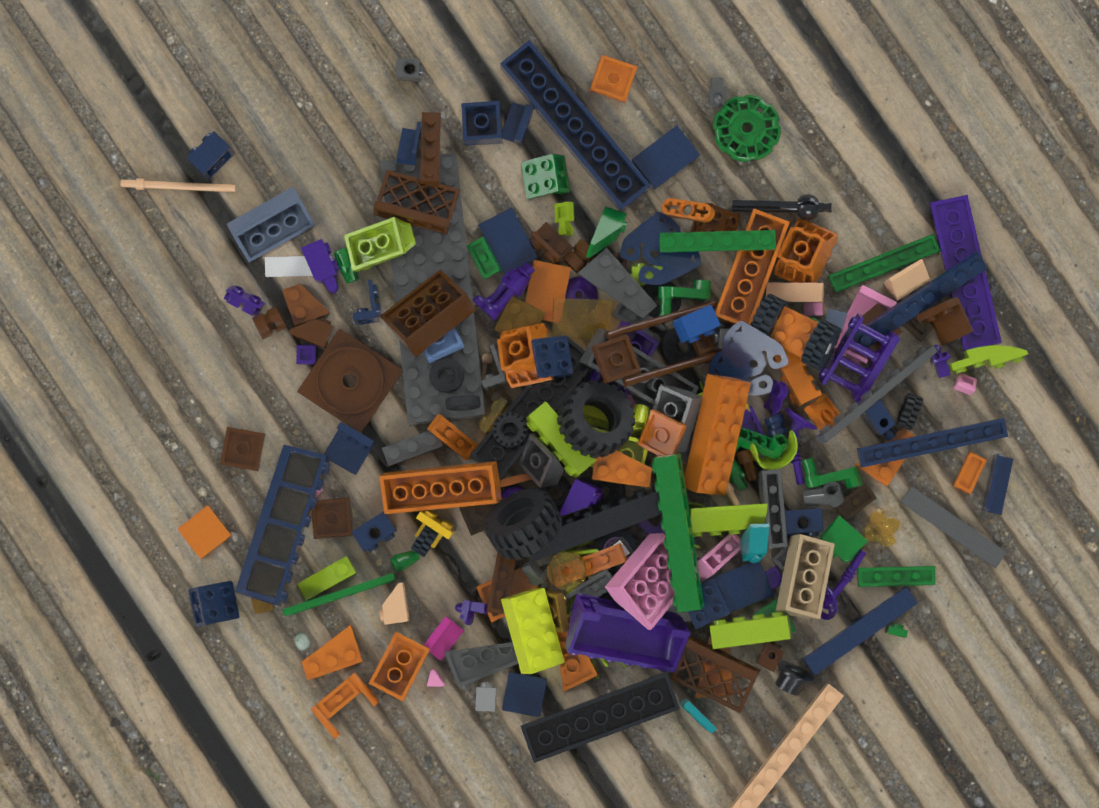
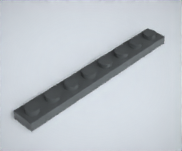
M934 345L920 347L913 358L909 357L902 362V367L892 370L886 380L882 379L874 385L876 387L874 390L865 392L858 403L850 404L847 407V412L844 414L840 413L834 417V422L830 426L827 424L819 430L820 434L815 437L818 443H826L937 353L938 351Z

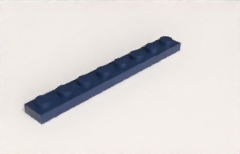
M974 252L865 325L883 335H888L890 331H894L986 270L987 267L980 253ZM857 330L852 339L867 348L878 341Z
M999 418L857 448L860 467L863 468L1008 437L1005 418Z

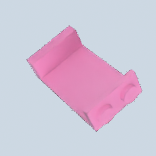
M862 285L847 312L843 331L840 333L833 353L848 330L850 319L855 317L857 313L863 316L877 303L887 311L896 305L897 302ZM847 347L843 356L850 358V361L858 365H865L868 361L867 356L850 347Z

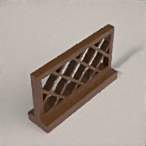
M386 170L377 201L374 205V215L386 219L396 217L413 226L448 235L460 189L443 184H420V178ZM389 177L397 178L400 183L390 187L388 179ZM410 182L416 183L418 188L409 193L405 185ZM403 187L406 195L397 199L393 191ZM431 187L437 193L427 197L424 189ZM421 192L425 199L415 203L412 196ZM446 192L454 193V198L448 202L442 196ZM391 193L394 201L390 203L382 202L383 196ZM439 196L443 204L434 208L430 201ZM409 198L413 205L408 208L402 207L400 202ZM428 203L431 210L426 213L421 212L418 207ZM446 207L449 212L448 218L439 217L437 211Z
M690 636L677 668L670 679L741 713L761 670L720 649H713L712 645ZM688 650L696 654L698 661L688 664L686 658ZM712 661L715 669L706 672L702 662ZM699 663L702 674L693 676L689 666ZM687 668L690 678L683 680L677 677L680 669ZM720 670H730L733 678L723 681ZM717 672L720 682L710 685L707 675ZM704 676L707 687H697L694 679ZM744 677L751 681L747 688L740 689L737 679ZM734 681L738 691L728 694L725 683ZM721 685L725 695L720 697L714 695L713 687ZM739 693L741 698L740 706L732 704L729 696Z

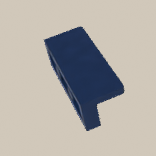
M1001 454L993 455L982 511L1002 515L1013 458L1004 457Z

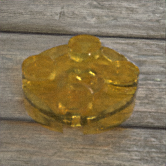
M560 552L548 564L547 576L549 581L560 590H573L584 583L586 566L579 554ZM565 566L571 569L568 577L562 572Z

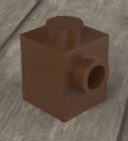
M774 641L771 643L765 642L755 663L774 672L785 651L781 650L782 646Z

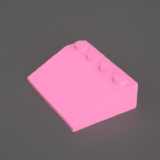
M664 533L649 534L605 586L613 599L648 630H651L673 604V596H675L674 588H671L670 585L672 573L671 569H668L667 566L669 554L668 550L664 547V538H666Z

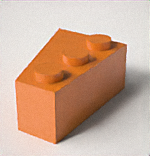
M784 349L788 357V364L775 370L780 371L782 375L780 381L787 384L790 392L788 395L792 405L796 404L798 408L819 398L822 393L820 390L817 391L813 383L814 379L812 375H809L805 367L806 364L801 362L802 358ZM780 355L773 357L775 362H780L782 359Z

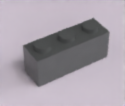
M430 431L383 447L382 450L388 466L393 467L444 447L440 439Z

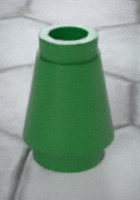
M413 550L395 554L393 558H390L396 573L399 571L403 572L420 560L419 554Z

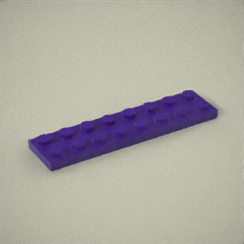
M968 195L930 202L929 205L945 272L976 251L981 255ZM984 270L950 293L951 299L959 298L973 329V332L960 337L963 351L1002 343Z

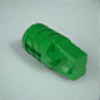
M347 248L334 252L335 260L346 283L349 284L359 280L358 272L352 271Z
M734 456L729 481L731 484L735 483L739 491H741L748 485L743 478L746 475L741 470Z

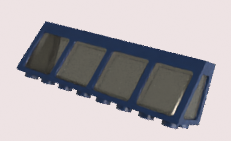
M283 445L235 590L237 594L281 607L282 603H286L289 595L286 591V584H290L293 572H291L293 564L296 565L299 559L297 550L299 546H303L306 536L303 535L305 527H309L312 518L309 516L310 511L315 509L317 504L316 492L317 490L321 491L324 482L321 477L323 478L324 474L328 475L331 464H329L330 461L327 455Z

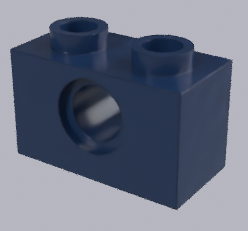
M822 508L785 511L788 538L799 533H807L809 537L819 536V532H823ZM800 518H804L807 521L805 529L799 528L797 524Z
M383 511L351 533L363 552L368 550L371 553L379 547L378 543L385 540V542L393 539L395 537L394 533L397 530ZM373 528H379L381 532L377 539H373L370 536V531Z

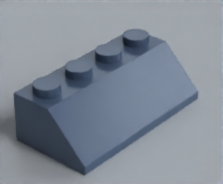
M292 187L227 223V226L248 262H251L312 228L315 224L296 190Z

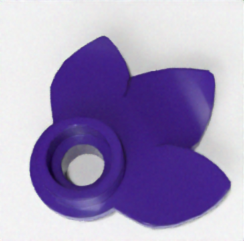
M774 379L772 380L773 386L769 393L770 395L763 406L766 409L772 410V415L780 411L783 400L789 392L785 382H778Z

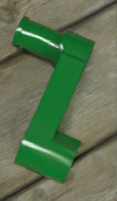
M694 280V288L659 287V316L671 313V301L673 299L710 301L711 281Z
M741 428L736 451L740 446L750 450V445L754 444L759 454L772 459H778L787 448L789 441L782 434H777L770 438L752 430Z
M814 458L802 460L806 474L807 489L844 480L846 489L863 485L858 466L820 475L817 474Z

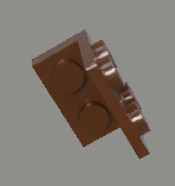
M706 203L714 209V218L707 223L693 221L690 232L736 231L740 215L712 203ZM698 210V213L704 216V214H707L708 211L706 210L705 212H701Z
M547 222L536 232L532 231L530 233L532 246L538 251L540 249L543 250L545 258L552 264L555 262L558 265L563 260L562 258L574 249Z
M958 297L945 301L917 315L919 322L927 319L928 322L932 323L941 345L950 343L973 332Z

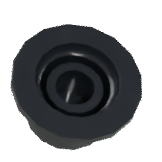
M780 661L778 663V668L781 672L775 684L781 690L798 696L805 683H813L814 678L803 668L787 661Z

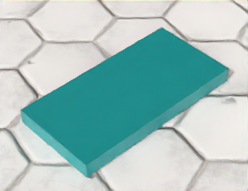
M683 698L679 702V705L706 731L713 733L717 729L687 699Z

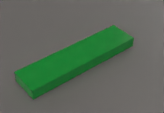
M935 566L857 568L858 587L936 585Z

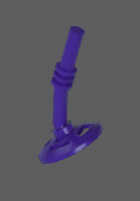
M785 408L793 420L791 430L796 435L797 443L799 430H802L803 427L818 430L814 424L791 409ZM798 448L791 464L794 467L796 483L801 485L804 484L800 464L802 459H800L801 455H799L800 451Z
M859 550L849 568H846V571L843 572L842 579L832 591L826 587L827 591L825 592L823 608L828 609V614L822 611L821 619L830 620L835 617L837 613L836 597L849 582L851 583V579L854 578L853 575H856L855 571L866 555L864 551Z

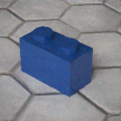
M712 305L672 322L681 343L686 341L693 343L700 339V335L704 334L707 337L716 332L715 328L721 326Z

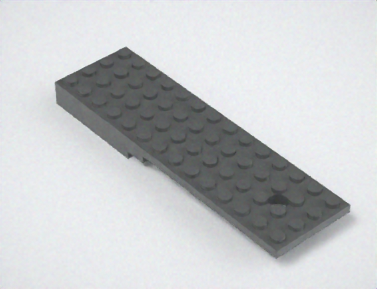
M456 153L440 155L439 184L460 189ZM417 157L416 165L397 163V160L380 161L382 181L384 180L386 170L420 178L421 157ZM389 177L388 179L390 187L400 183L397 178ZM412 182L405 185L409 193L418 188L416 183ZM403 187L393 191L397 199L406 195ZM426 188L430 196L437 193L434 188ZM450 192L442 194L446 202L452 200L455 195ZM460 192L448 235L412 225L416 245L410 248L406 254L391 259L395 304L439 270H442L459 286L473 303ZM391 193L384 196L386 203L394 201ZM414 194L412 198L414 199L415 203L420 202L417 198H415ZM439 196L430 201L434 208L443 204ZM409 198L400 202L402 207L405 208L413 205ZM428 203L418 207L424 213L431 210ZM446 207L437 211L439 217L448 218L449 212ZM474 312L455 326L464 348L442 357L456 360L463 368L464 381L460 388L454 392L442 393L436 390L429 379L430 368L436 361L429 363L424 352L415 357L399 340L409 426L431 424L438 413L449 422L486 418ZM449 368L442 369L439 373V378L442 382L449 383L454 379V372ZM474 395L480 397L481 406L475 410L451 411L446 409L445 400L452 396Z

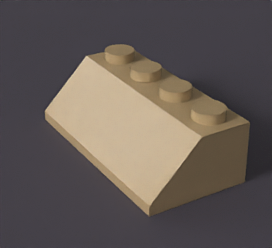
M802 534L790 536L776 606L777 612L783 611L784 614L818 620L821 618L835 544Z

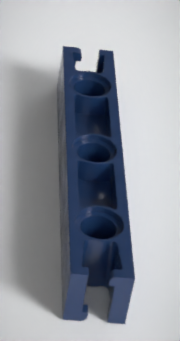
M907 587L902 588L802 658V660L813 675L818 674L915 606L917 601Z

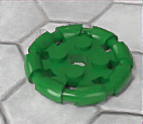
M745 94L744 97L735 96L727 100L725 105H721L722 109L714 117L713 130L716 135L714 139L723 153L726 152L734 160L749 162V160L756 159L758 161L763 159L773 151L772 148L778 144L781 136V126H779L778 121L780 119L779 115L770 103L767 104L761 97ZM746 104L747 109L741 110L740 105ZM758 107L764 110L762 114L756 111ZM728 112L733 114L731 119L726 117ZM765 122H771L772 127L766 128ZM749 123L753 129L751 132L746 133L742 130V125ZM728 128V134L723 135L722 129ZM764 136L769 140L766 144L761 142ZM732 142L739 145L736 150L730 146ZM754 146V152L748 153L747 148Z

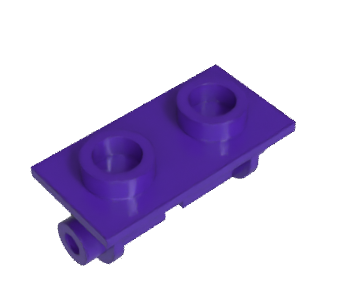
M236 285L226 289L227 293L224 299L227 303L236 308H239L241 303H243L242 311L251 316L260 314V308L265 305V302L261 301L259 296L250 295L244 292L245 290L242 287Z

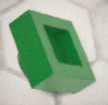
M892 623V626H886L885 633L907 638L908 630L903 629L904 625Z

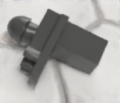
M711 77L708 105L721 107V105H725L726 86H723V78Z
M535 561L526 562L521 569L529 578L528 582L533 587L541 584L542 588H549L550 583L546 579L552 573L551 566L545 564L539 567Z

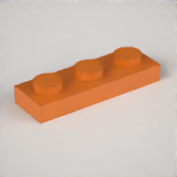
M439 413L427 428V430L466 461L478 446Z

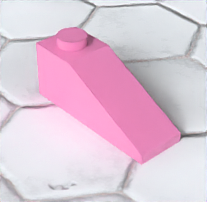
M728 534L697 561L701 583L716 573L741 550L740 538L737 534Z

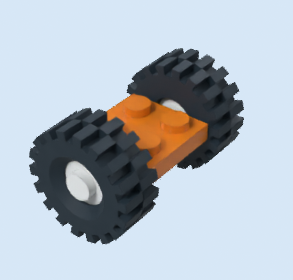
M768 294L764 301L760 303V307L757 308V312L753 316V321L750 325L782 345L783 349L801 357L802 363L818 371L822 370L838 343L837 340L840 337L841 328L824 319L817 322L788 308L787 301Z

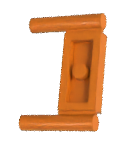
M356 672L310 709L334 739L341 734L329 719L362 692L373 707L379 703V700Z

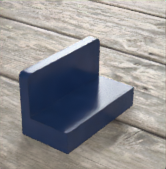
M514 102L511 104L502 130L503 139L522 145L534 106L529 104L523 106Z
M417 122L416 130L402 128L397 163L416 165L421 138V122Z

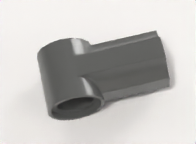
M829 482L822 488L803 491L806 507L824 504L837 507L844 502L842 491L836 482Z

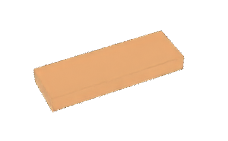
M767 282L766 296L772 294L792 303H823L824 283Z

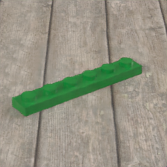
M775 230L660 233V253L776 250Z

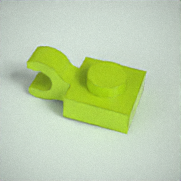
M573 202L554 204L555 223H559V235L572 236L574 230L570 222L574 221Z

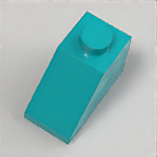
M769 523L750 524L739 540L743 561L757 563L766 555Z

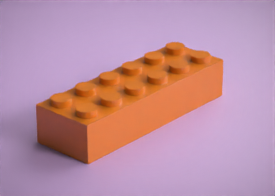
M753 209L745 231L775 230L776 250L737 251L715 310L719 321L732 326L739 321L751 324L762 299L790 223L789 221Z
M707 374L684 476L686 489L696 493L726 496L751 385L750 382L733 377Z
M497 461L385 472L379 476L384 514L496 504L502 500Z

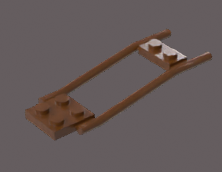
M715 300L684 310L607 331L605 335L609 341L591 347L604 383L623 378V384L627 387L712 361L715 354L723 349L715 351L716 347L712 336L705 337L702 334L699 336V340L692 343L696 355L699 357L641 374L637 358L626 334L677 320L709 305L716 308L717 302Z

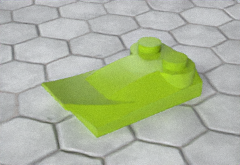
M396 217L344 235L352 271L354 272L369 270L374 265L406 254L410 248L416 245L412 225Z

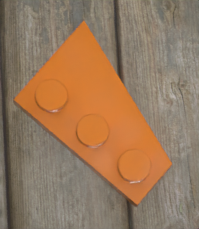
M902 428L889 441L913 437L914 435ZM905 459L863 468L860 467L858 462L854 466H858L860 470L887 487Z
M617 450L602 458L599 456L595 458L592 480L650 488L652 468Z

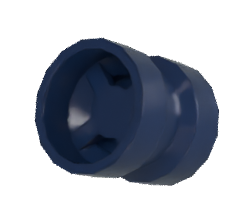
M782 414L764 419L765 425L769 428L768 435L770 438L777 434L788 433L787 428L783 425L784 418Z

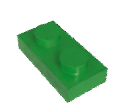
M481 237L467 245L484 280L502 271L485 237Z

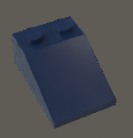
M761 561L757 563L750 562L712 577L715 578L730 612L774 595Z

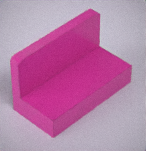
M445 616L423 646L429 648V652L437 659L442 660L445 656L444 652L451 649L464 630Z

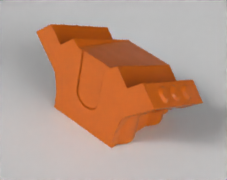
M798 219L794 227H790L777 255L779 259L775 266L774 275L791 283H817L818 279L822 276L828 259L832 255L833 247L837 244L838 234L810 221Z
M544 323L503 331L500 339L497 340L501 370L506 373V379L511 388L549 381L555 377H537L531 340L547 338L548 330Z

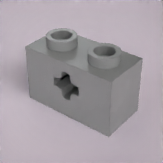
M481 682V686L476 687L475 711L495 712L497 687H493V683Z

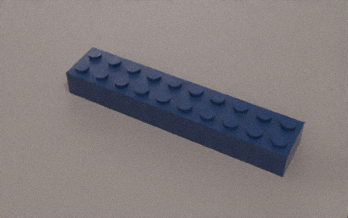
M530 40L500 63V69L528 103L534 106V110L618 211L623 212L650 190V183Z

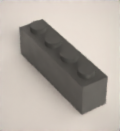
M781 470L757 472L760 504H767L768 507L765 524L769 523L767 549L788 547Z

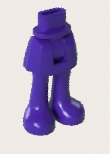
M525 262L521 267L517 266V269L513 268L501 278L502 282L489 297L484 298L477 295L472 300L495 321L514 295L520 297L531 279L530 275L535 269Z

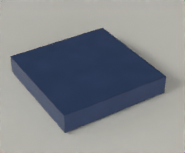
M509 672L502 711L540 717L547 679Z

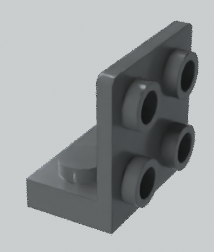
M494 344L490 345V349L499 375L496 376L495 373L484 376L485 380L481 381L484 392L506 385V373L501 370L498 348L495 349Z

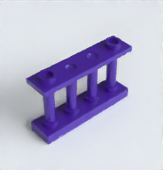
M858 313L850 319L848 323L849 328L826 367L824 366L819 372L821 384L826 385L828 379L852 391V398L857 403L862 399L861 396L871 389L900 340L899 336L892 331L888 335H883L862 324L864 319ZM857 330L880 341L881 347L879 350L874 352L853 341L852 339ZM847 347L871 358L872 362L869 367L863 368L843 357ZM839 363L860 374L862 379L859 384H853L834 374L833 371Z

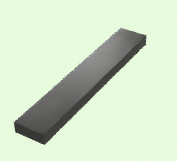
M912 486L900 501V503L994 568H997L1007 553Z

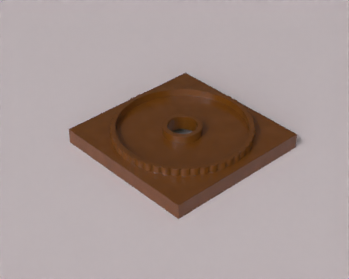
M339 328L297 393L362 434L403 370ZM353 374L356 376L357 383L354 387L348 388L344 386L343 378L345 375Z

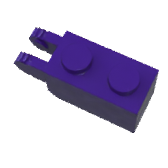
M320 239L301 247L314 280L320 284L325 283L329 293L336 294L339 288L335 277H338L336 271L340 269L336 260L332 261L329 254L332 251L328 242L324 243Z

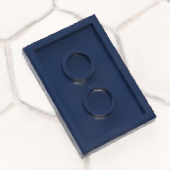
M676 125L635 156L632 162L653 189L656 190L697 159L700 154Z
M512 208L478 224L503 275L513 268L517 269V266L521 267L525 262L531 263L538 259Z

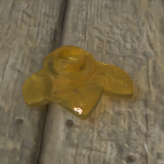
M882 508L878 509L869 517V524L864 531L865 537L871 542L880 543L882 546H891L896 543L892 534L898 530L900 523L895 518H886L884 510ZM873 529L876 530L877 535H874V534L872 533V530H873Z

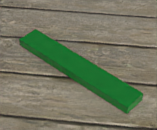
M931 234L830 274L827 277L835 294L939 253L941 250L934 234Z
M394 573L282 610L284 616H290L394 582L396 577Z

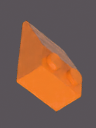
M395 632L368 684L404 702L430 649Z

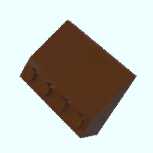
M439 270L380 315V317L402 344L416 357L447 332L454 329L460 322L468 318L476 311V308L468 295L442 270Z

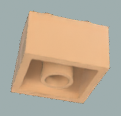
M920 259L890 277L883 284L893 300L898 302L931 280L923 260Z
M403 582L397 584L383 603L382 609L379 610L380 620L384 621L385 625L410 621L405 584Z

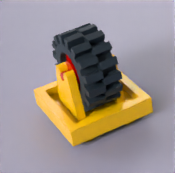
M433 510L420 511L416 519L423 523L415 534L417 539L411 549L422 557H425L431 547L435 548L443 536L450 539L456 532V529L453 528V523L446 519L442 521Z

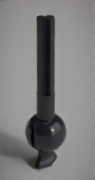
M805 194L800 196L798 201L733 200L732 211L752 212L753 209H757L762 212L797 213L799 218L808 221L815 219L818 216V212L825 211L831 213L832 203H819L816 196Z

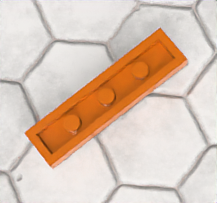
M620 543L552 568V576L556 587H560L625 563L627 558Z

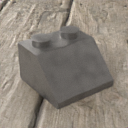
M533 433L530 434L518 465L540 488L558 485L564 471L563 467L551 451Z

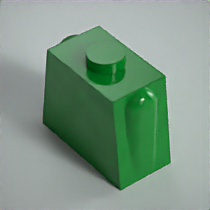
M837 516L819 538L820 540L835 544L832 557H837L845 563H848L868 542L841 516Z

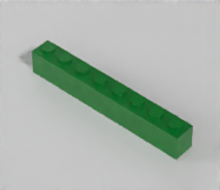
M681 454L657 456L653 458L652 470L653 473H656L655 489L656 492H659L660 497L658 508L660 512L662 511L663 516L661 528L665 531L666 535L664 547L668 550L669 554L667 566L668 569H671L672 573L670 585L671 588H674L675 592L673 604L674 607H677L678 612L701 610L704 607Z

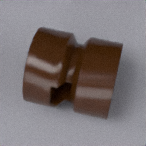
M582 239L573 246L574 252L569 251L562 258L577 274L587 265L586 263H590L598 256L596 253L590 258L586 257L590 245Z
M277 306L268 309L265 315L260 313L252 317L263 340L272 336L274 331L278 333L287 328Z

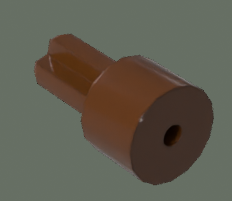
M747 449L736 453L739 465L744 467L747 480L749 482L757 480L758 476L753 463L755 458L751 451Z

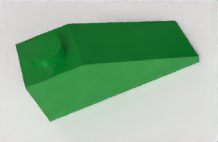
M605 206L586 257H592L616 241L620 232L624 233L628 223L624 221L626 213Z

